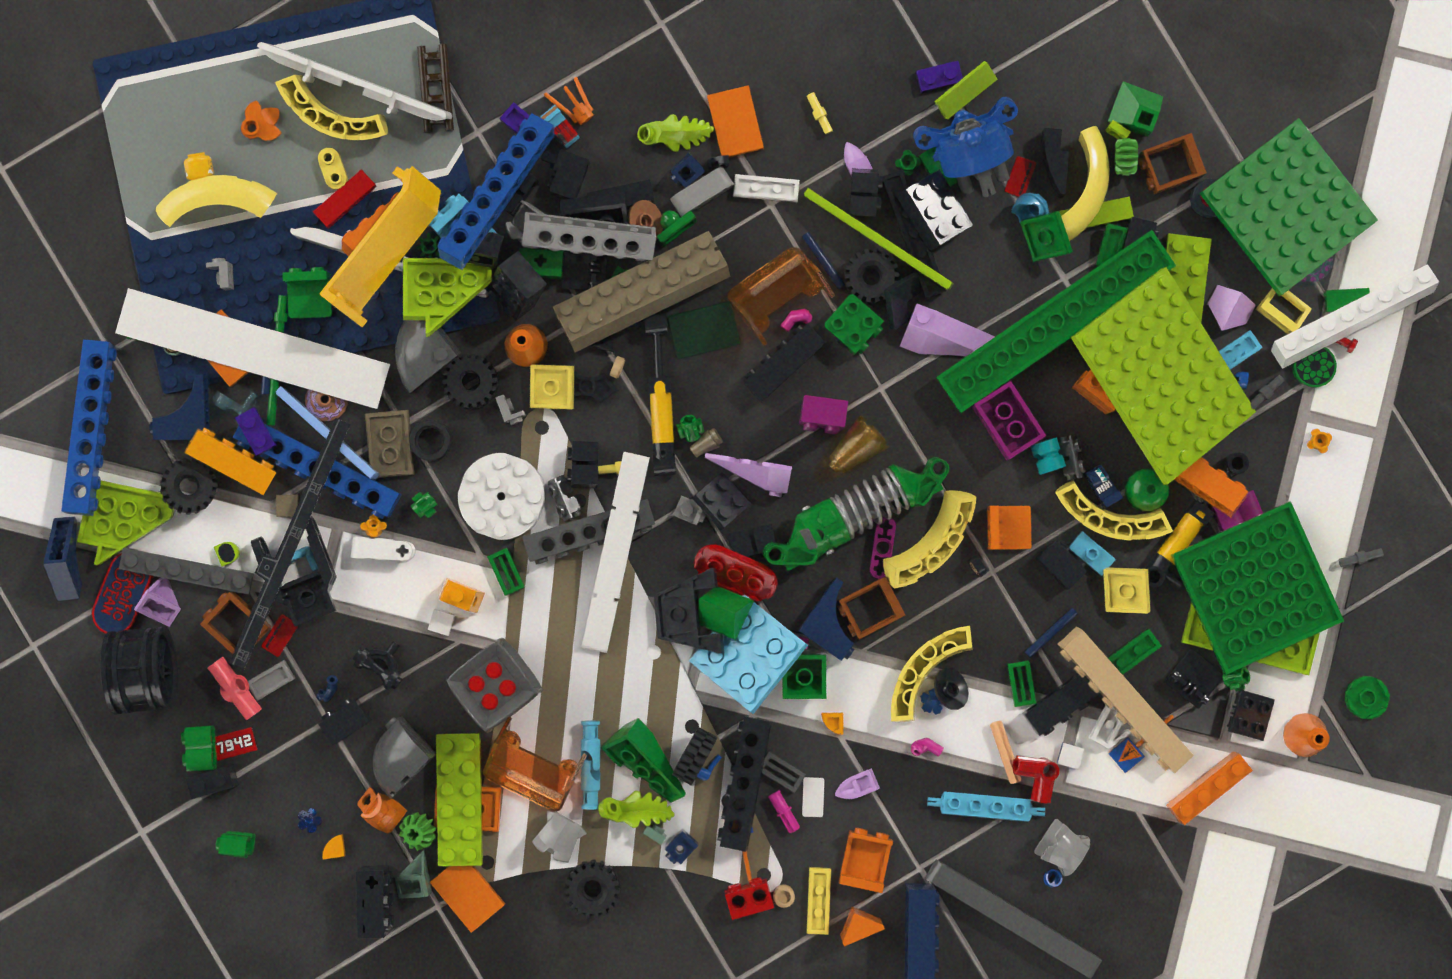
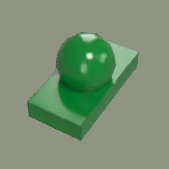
M672 210L662 214L660 225L664 231L656 236L662 247L667 246L696 223L697 220L693 212L690 210L682 217Z

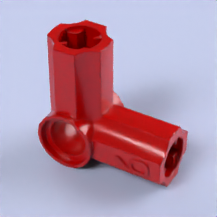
M1016 755L1012 765L1013 774L1034 777L1031 800L1046 804L1051 803L1054 781L1059 775L1058 765L1045 757L1033 758ZM1049 765V770L1043 773L1044 768Z

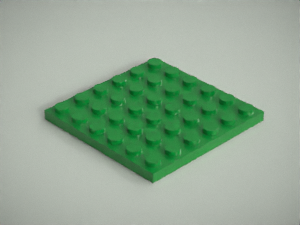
M1300 118L1200 193L1278 296L1283 295L1378 221Z
M1291 501L1171 554L1225 675L1344 622Z

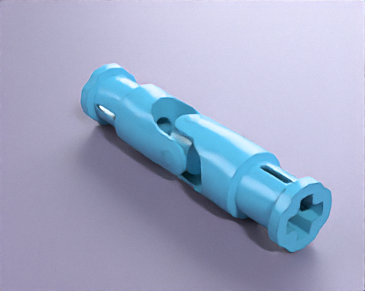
M590 720L581 721V725H583V739H581V790L583 791V804L581 809L586 810L598 809V791L600 790V739H598V725H600V721Z

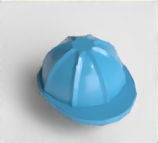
M1033 193L1021 194L1011 209V212L1019 218V222L1023 219L1049 213L1047 201L1040 194Z

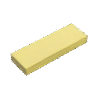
M809 867L807 934L829 935L831 868Z

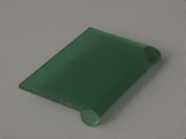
M730 301L668 316L678 359L741 344Z

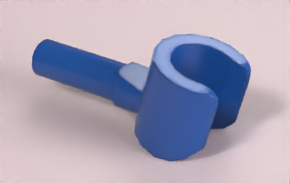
M717 755L708 766V769L702 767L697 778L703 781L708 780L713 768L722 757Z

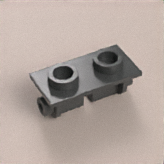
M1070 435V440H1068L1067 436L1059 438L1060 454L1063 457L1069 456V460L1065 461L1066 467H1063L1064 477L1066 476L1067 480L1076 479L1075 475H1077V478H1083L1086 466L1084 460H1081L1080 451H1082L1080 439H1077L1076 435Z
M561 475L548 481L549 494L551 497H554L557 504V513L563 518L564 522L572 517L581 515L579 511L581 508L576 497H567V494L573 492L570 483L567 482V478Z

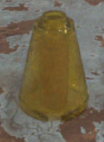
M862 415L856 418L829 457L831 461L829 465L836 473L839 471L845 473L889 448V445L886 444L887 441L873 425H867L865 423L867 419Z

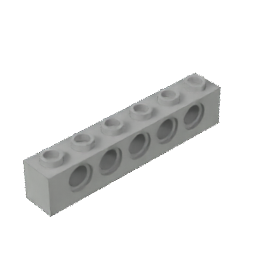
M525 212L522 233V245L532 249L541 247L548 248L551 251L567 250L575 254L584 252L592 253L595 256L610 255L619 259L625 257L635 258L638 261L653 260L656 241L655 227ZM542 231H548L550 234L542 235L540 233ZM570 234L572 236L569 238H565L562 235ZM591 236L593 239L585 240L584 237ZM607 239H614L615 242H613V243H608V242H606V240H607ZM630 241L637 242L635 245H628L627 243Z

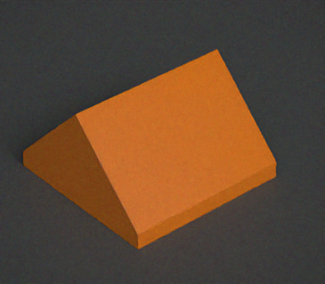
M851 907L840 936L843 945L846 946L885 928L879 917Z

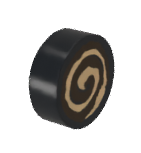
M977 556L968 559V564L978 577L981 578L987 573L986 567Z

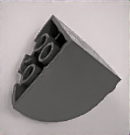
M404 320L396 340L395 358L397 370L405 388L411 393L461 354L460 350L441 327L430 337H426L425 320Z
M402 716L398 719L393 717L385 725L387 730L379 739L373 754L375 779L390 799L436 756V750Z

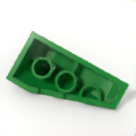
M639 718L625 724L601 746V749L619 767L624 765L633 771L632 776L636 779L641 777L647 781L653 791L670 803L686 795L678 778L672 775L673 769L655 736Z

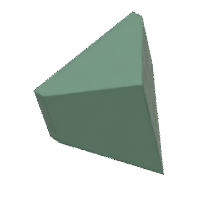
M425 850L399 876L395 877L399 899L427 897L432 893Z

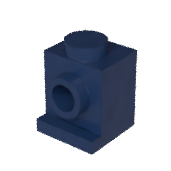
M688 152L683 159L670 169L673 173L670 177L678 186L682 184L686 188L705 170L695 157ZM683 167L689 168L687 174L681 172Z
M682 829L665 847V851H667L665 856L673 864L676 862L682 864L699 846V843ZM682 845L684 847V851L682 853H678L676 851L677 846Z

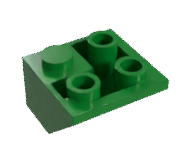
M1123 81L1107 122L1111 123L1114 120L1126 129L1148 137L1153 132L1159 116L1163 96Z

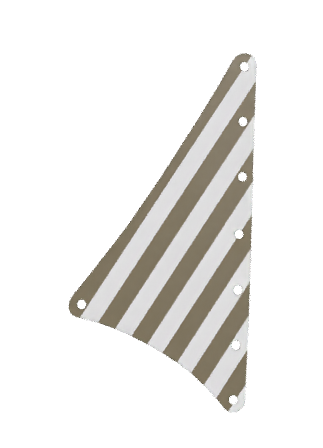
M545 408L534 409L526 416L523 422L521 459L528 461L540 474L545 486L546 501L536 525L527 533L515 538L513 561L525 588L509 595L505 640L516 650L531 669L543 691L506 721L494 727L483 786L502 787L499 832L482 831L483 856L489 855L494 859L493 867L488 870L483 869L481 866L475 867L488 883L520 874L576 867L584 861L591 862V860H596L598 863L601 861L605 862L606 866H639L681 870L732 884H748L742 851L720 847V841H717L719 828H723L725 821L721 819L724 807L721 799L726 794L727 786L732 784L733 776H730L732 764L719 738H717L702 766L708 769V766L717 755L722 757L713 768L709 779L703 781L696 777L692 785L678 779L686 795L671 803L653 791L647 781L641 777L636 779L632 776L633 771L624 765L619 767L601 749V746L625 724L639 718L655 736L674 771L694 733L690 734L685 730V724L688 720H696L700 728L716 737L718 736L671 642L658 639L655 610L629 559L626 564L620 599L615 598V601H618L607 653L582 648L592 596H597L593 591L603 545L598 546L597 542L589 544L590 549L577 552V548L569 550V555L557 558L556 555L548 557L547 562L537 565L535 561H529L523 536L605 512L593 488H572L573 492L567 494L568 498L576 494H582L586 498L585 506L579 510L581 515L572 517L565 522L558 515L557 504L554 497H551L549 494L547 482L561 475L567 478V469H572V460H568V447H572L555 412ZM539 421H545L549 425V430L544 435H540L535 431V425ZM607 521V522L605 523V530H606V531H607V526H608V522H609V521ZM592 526L584 530V535L587 539H592L596 535V530ZM566 533L564 535L563 541L566 545L574 543V534ZM546 539L543 542V549L549 552L554 548V542L551 539ZM512 571L511 577L513 579L515 586H518L519 584ZM652 645H656L661 649V655L657 659H651L647 655V649ZM581 721H600V725H598V739H600V790L598 791V804L608 797L623 801L634 791H640L641 798L646 793L651 792L652 801L657 796H660L661 803L666 800L667 807L670 805L671 810L675 814L670 821L666 819V823H663L660 820V824H657L665 830L664 834L667 835L662 845L643 834L646 825L641 821L638 827L632 828L625 822L616 823L601 817L598 809H581L583 804V791L581 790V739H583V725H581ZM738 781L740 788L743 789L740 781ZM738 798L734 806L736 809L744 808L745 802ZM547 811H557L559 814L581 825L587 832L586 835L577 839L568 863L554 860L553 854L548 851L540 852L532 843L534 838L547 824ZM754 814L753 833L750 835L749 846L746 851L752 879L757 878V872L761 868L768 869L771 872L768 885L770 892H773L782 881V868L756 814ZM651 819L650 825L653 826L655 822ZM684 829L699 843V846L682 864L678 862L673 864L665 856L667 854L665 847ZM679 845L676 847V851L682 853L684 847ZM760 889L755 891L756 893L766 894Z

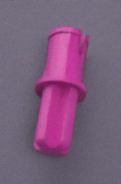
M778 790L769 795L768 798L777 811L776 816L781 818L788 832L793 833L797 831L800 825L791 812L792 807L787 805L781 791Z

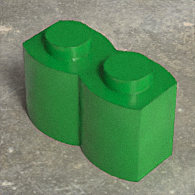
M215 726L185 727L184 732L181 733L182 745H185L186 749L185 754L182 755L183 767H186L187 771L217 769Z
M227 831L217 838L216 850L222 856L247 858L248 855H252L254 852L256 835L255 833Z

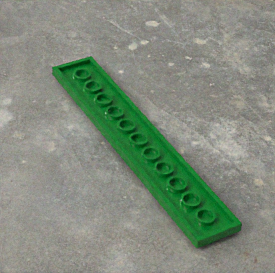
M1151 230L938 375L936 379L959 413H962L1069 340L1158 270L1167 267L1169 271L1176 264Z

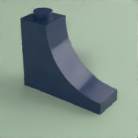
M208 373L194 374V384L190 396L178 410L170 415L152 418L149 429L150 434L153 435V440H191L197 429L203 430L205 427L210 430Z
M75 516L53 519L43 563L57 601L80 598L82 581L76 555L77 520Z
M835 577L798 631L842 661L844 658L848 660L855 649L852 648L854 643L844 634L837 620L836 600L844 582Z

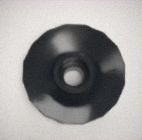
M953 668L940 670L934 680V689L938 700L944 707L950 710L961 709L967 703L969 695L964 677Z

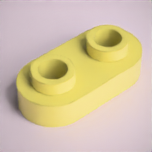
M333 148L321 150L318 155V162L325 182L331 189L337 191L348 181L341 156ZM327 155H332L331 161H325ZM339 175V180L333 182V176Z

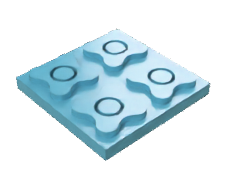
M754 602L736 641L723 636L724 653L698 649L689 662L749 712L754 714L808 645Z

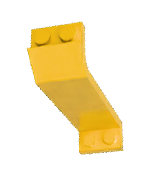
M413 166L410 169L406 168L405 171L396 167L392 172L393 175L403 182L401 191L320 292L323 298L361 327L367 322L361 316L363 307L438 213L441 190Z

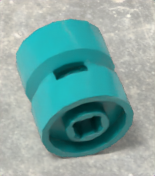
M1057 437L1030 446L1034 458L1038 459L1036 465L1040 475L1066 467L1063 455L1058 453L1060 446Z

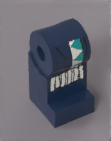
M1101 465L1085 473L1092 491L1103 508H1107L1123 498Z

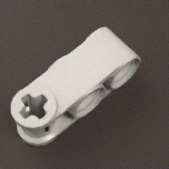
M352 536L351 558L408 561L416 553L415 547L411 542ZM405 545V549H409V552L403 555V553H400V549H403Z

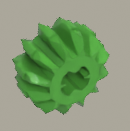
M1123 138L1116 141L1114 156L1116 174L1129 175L1136 173L1138 165V143L1136 139Z
M417 812L404 818L399 826L402 831L398 836L404 837L403 843H408L409 849L415 847L418 851L431 845L437 836L434 833L437 827L431 825L433 819L428 820L426 814L420 815Z

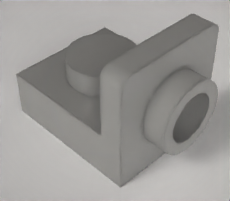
M225 258L212 259V262L206 263V267L210 270L219 269V272L216 273V281L221 289L225 291L234 290L233 265L226 261Z
M504 394L495 397L505 423L510 422L511 425L523 421L522 417L526 416L524 410L512 414L511 411L514 410L511 399H506Z
M681 495L673 516L697 526L698 522L703 523L706 514L695 501Z

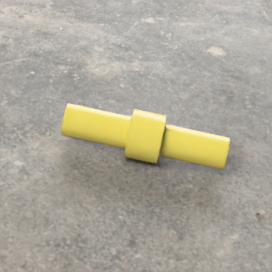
M810 93L807 95V98L813 109L812 114L815 120L819 121L825 135L833 132L826 118L827 113L824 107H821L815 93Z
M622 461L611 465L598 466L599 475L616 473L618 475Z

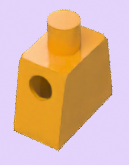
M447 578L439 599L463 610L478 613L485 592Z

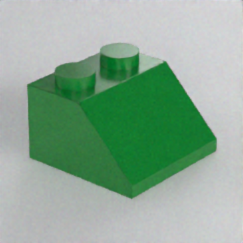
M801 654L782 678L783 699H827L826 654Z

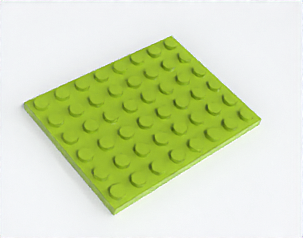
M1167 267L1158 270L1071 337L1163 485L1169 484L1256 413Z

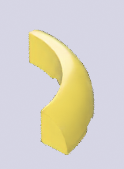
M292 75L275 82L287 105L292 108L301 120L319 132L348 140H368L388 134L384 115L377 114L364 118H351L338 114L324 106L312 94L306 83L302 80V75Z
M1097 126L1081 131L1078 139L1085 153L1088 177L1086 187L1079 200L1069 211L1061 216L1069 241L1076 238L1088 227L1099 212L1108 189L1109 158L1106 145Z
M212 175L191 180L172 190L156 206V213L169 227L185 213L207 205L235 206L261 218L275 199L277 193L258 182L239 179L237 176Z
M1074 480L1065 483L1055 491L1059 500L1071 515L1084 526L1104 536L1122 540L1152 539L1173 532L1161 508L1137 515L1110 512L1090 501L1080 491Z
M944 491L939 514L926 535L907 551L894 557L883 559L885 576L893 588L904 587L917 582L918 578L927 573H933L950 558L964 538L962 534L967 523L972 520L976 496L962 491Z
M970 626L944 632L926 642L911 656L902 669L894 689L891 704V722L915 721L916 698L928 674L948 657L973 650Z

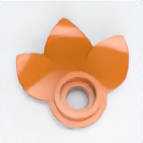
M257 100L250 103L245 109L246 119L241 124L243 135L249 139L259 137L264 141H271L279 137L281 131L274 126L279 119V109L273 107L262 109ZM251 125L256 126V130L254 132L249 131V127Z

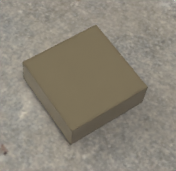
M276 495V517H293L299 503V495Z

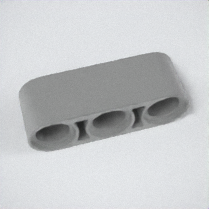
M723 166L675 194L670 198V201L682 217L690 210L694 212L732 188L734 183Z

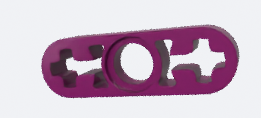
M882 517L881 523L883 524L887 520L888 524L892 525V528L888 529L886 536H891L890 540L886 538L878 539V534L883 535V528H880V524L876 523L869 568L870 574L876 579L883 578L885 572H881L880 576H878L877 571L873 570L874 566L879 564V560H874L875 555L881 558L892 557L896 524L892 518L886 519ZM881 541L886 542L889 546L886 554H880L876 549L877 544Z

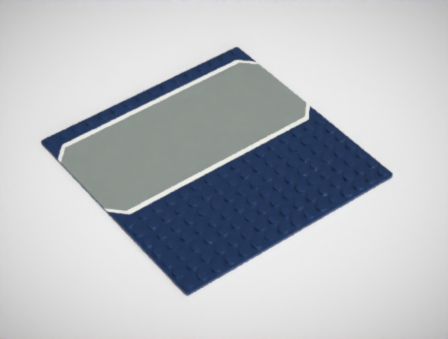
M364 0L99 58L93 61L141 292L215 314L222 309L229 318L275 330L276 321H274V313L277 312L278 295L287 296L286 313L288 314L287 283L283 282V272H289L291 268H301L302 272L311 271L313 267H322L324 271L331 274L332 278L349 257L345 253L298 239L291 234V228H316L343 237L348 230H355L364 218H370L379 206H385L390 202L395 193L401 191L403 182L392 174L396 167L405 171L406 168L410 169L413 166L441 190L439 211L446 206L444 203L452 195L456 197L460 194L469 203L471 202L473 190L453 99L454 130L446 131L445 124L432 125L433 132L424 133L422 117L401 109H397L396 115L388 114L386 111L389 105L362 95L364 87L354 85L346 80H343L340 87L314 77L313 83H305L312 94L330 110L351 118H364L381 114L385 116L388 134L382 137L368 140H348L332 137L319 132L301 120L292 108L287 105L277 88L276 81L292 75L305 76V73L277 63L269 58L261 48L257 47V44L260 42L271 44L421 101L417 46H425L426 53L439 52L438 45L440 44L431 0ZM440 60L427 61L428 74L441 73ZM430 82L429 94H442V83ZM257 100L262 109L269 107L279 109V119L274 126L281 131V135L276 139L264 141L259 137L249 139L243 135L241 124L246 119L245 109L253 101ZM443 103L430 104L444 110ZM251 125L249 127L250 132H254L256 130L255 125ZM324 148H333L340 154L348 180L362 169L377 186L329 229L313 213L317 207L336 192V190L331 189L326 184L318 162V155ZM202 152L211 157L214 175L237 176L239 179L250 182L255 181L277 193L275 199L261 218L235 206L207 205L185 213L169 227L157 215L156 206L172 190L190 181L186 178L184 160L188 158L189 154ZM327 155L325 161H331L332 155ZM339 175L333 176V182L339 180ZM428 225L419 238H427L428 233H430L432 239H435L438 235ZM419 238L404 255L405 257L421 258L420 255L423 251L416 249L417 246H421ZM429 243L426 245L428 250L433 251L435 249ZM225 258L226 261L233 265L234 290L225 291L221 289L216 281V273L219 272V269L210 270L206 267V263L212 262V259ZM393 269L363 307L361 316L367 320L363 327L332 305V315L330 317L292 319L288 316L287 322L284 325V334L350 353L396 344L399 329L404 321L403 272ZM490 294L486 298L476 295L444 323L441 328L445 333L497 322L500 320L497 301ZM153 344L163 393L171 394L192 389L194 374L208 373V385L225 382L206 359L186 353L172 356L167 354L163 347ZM249 372L244 377L253 376L257 374Z

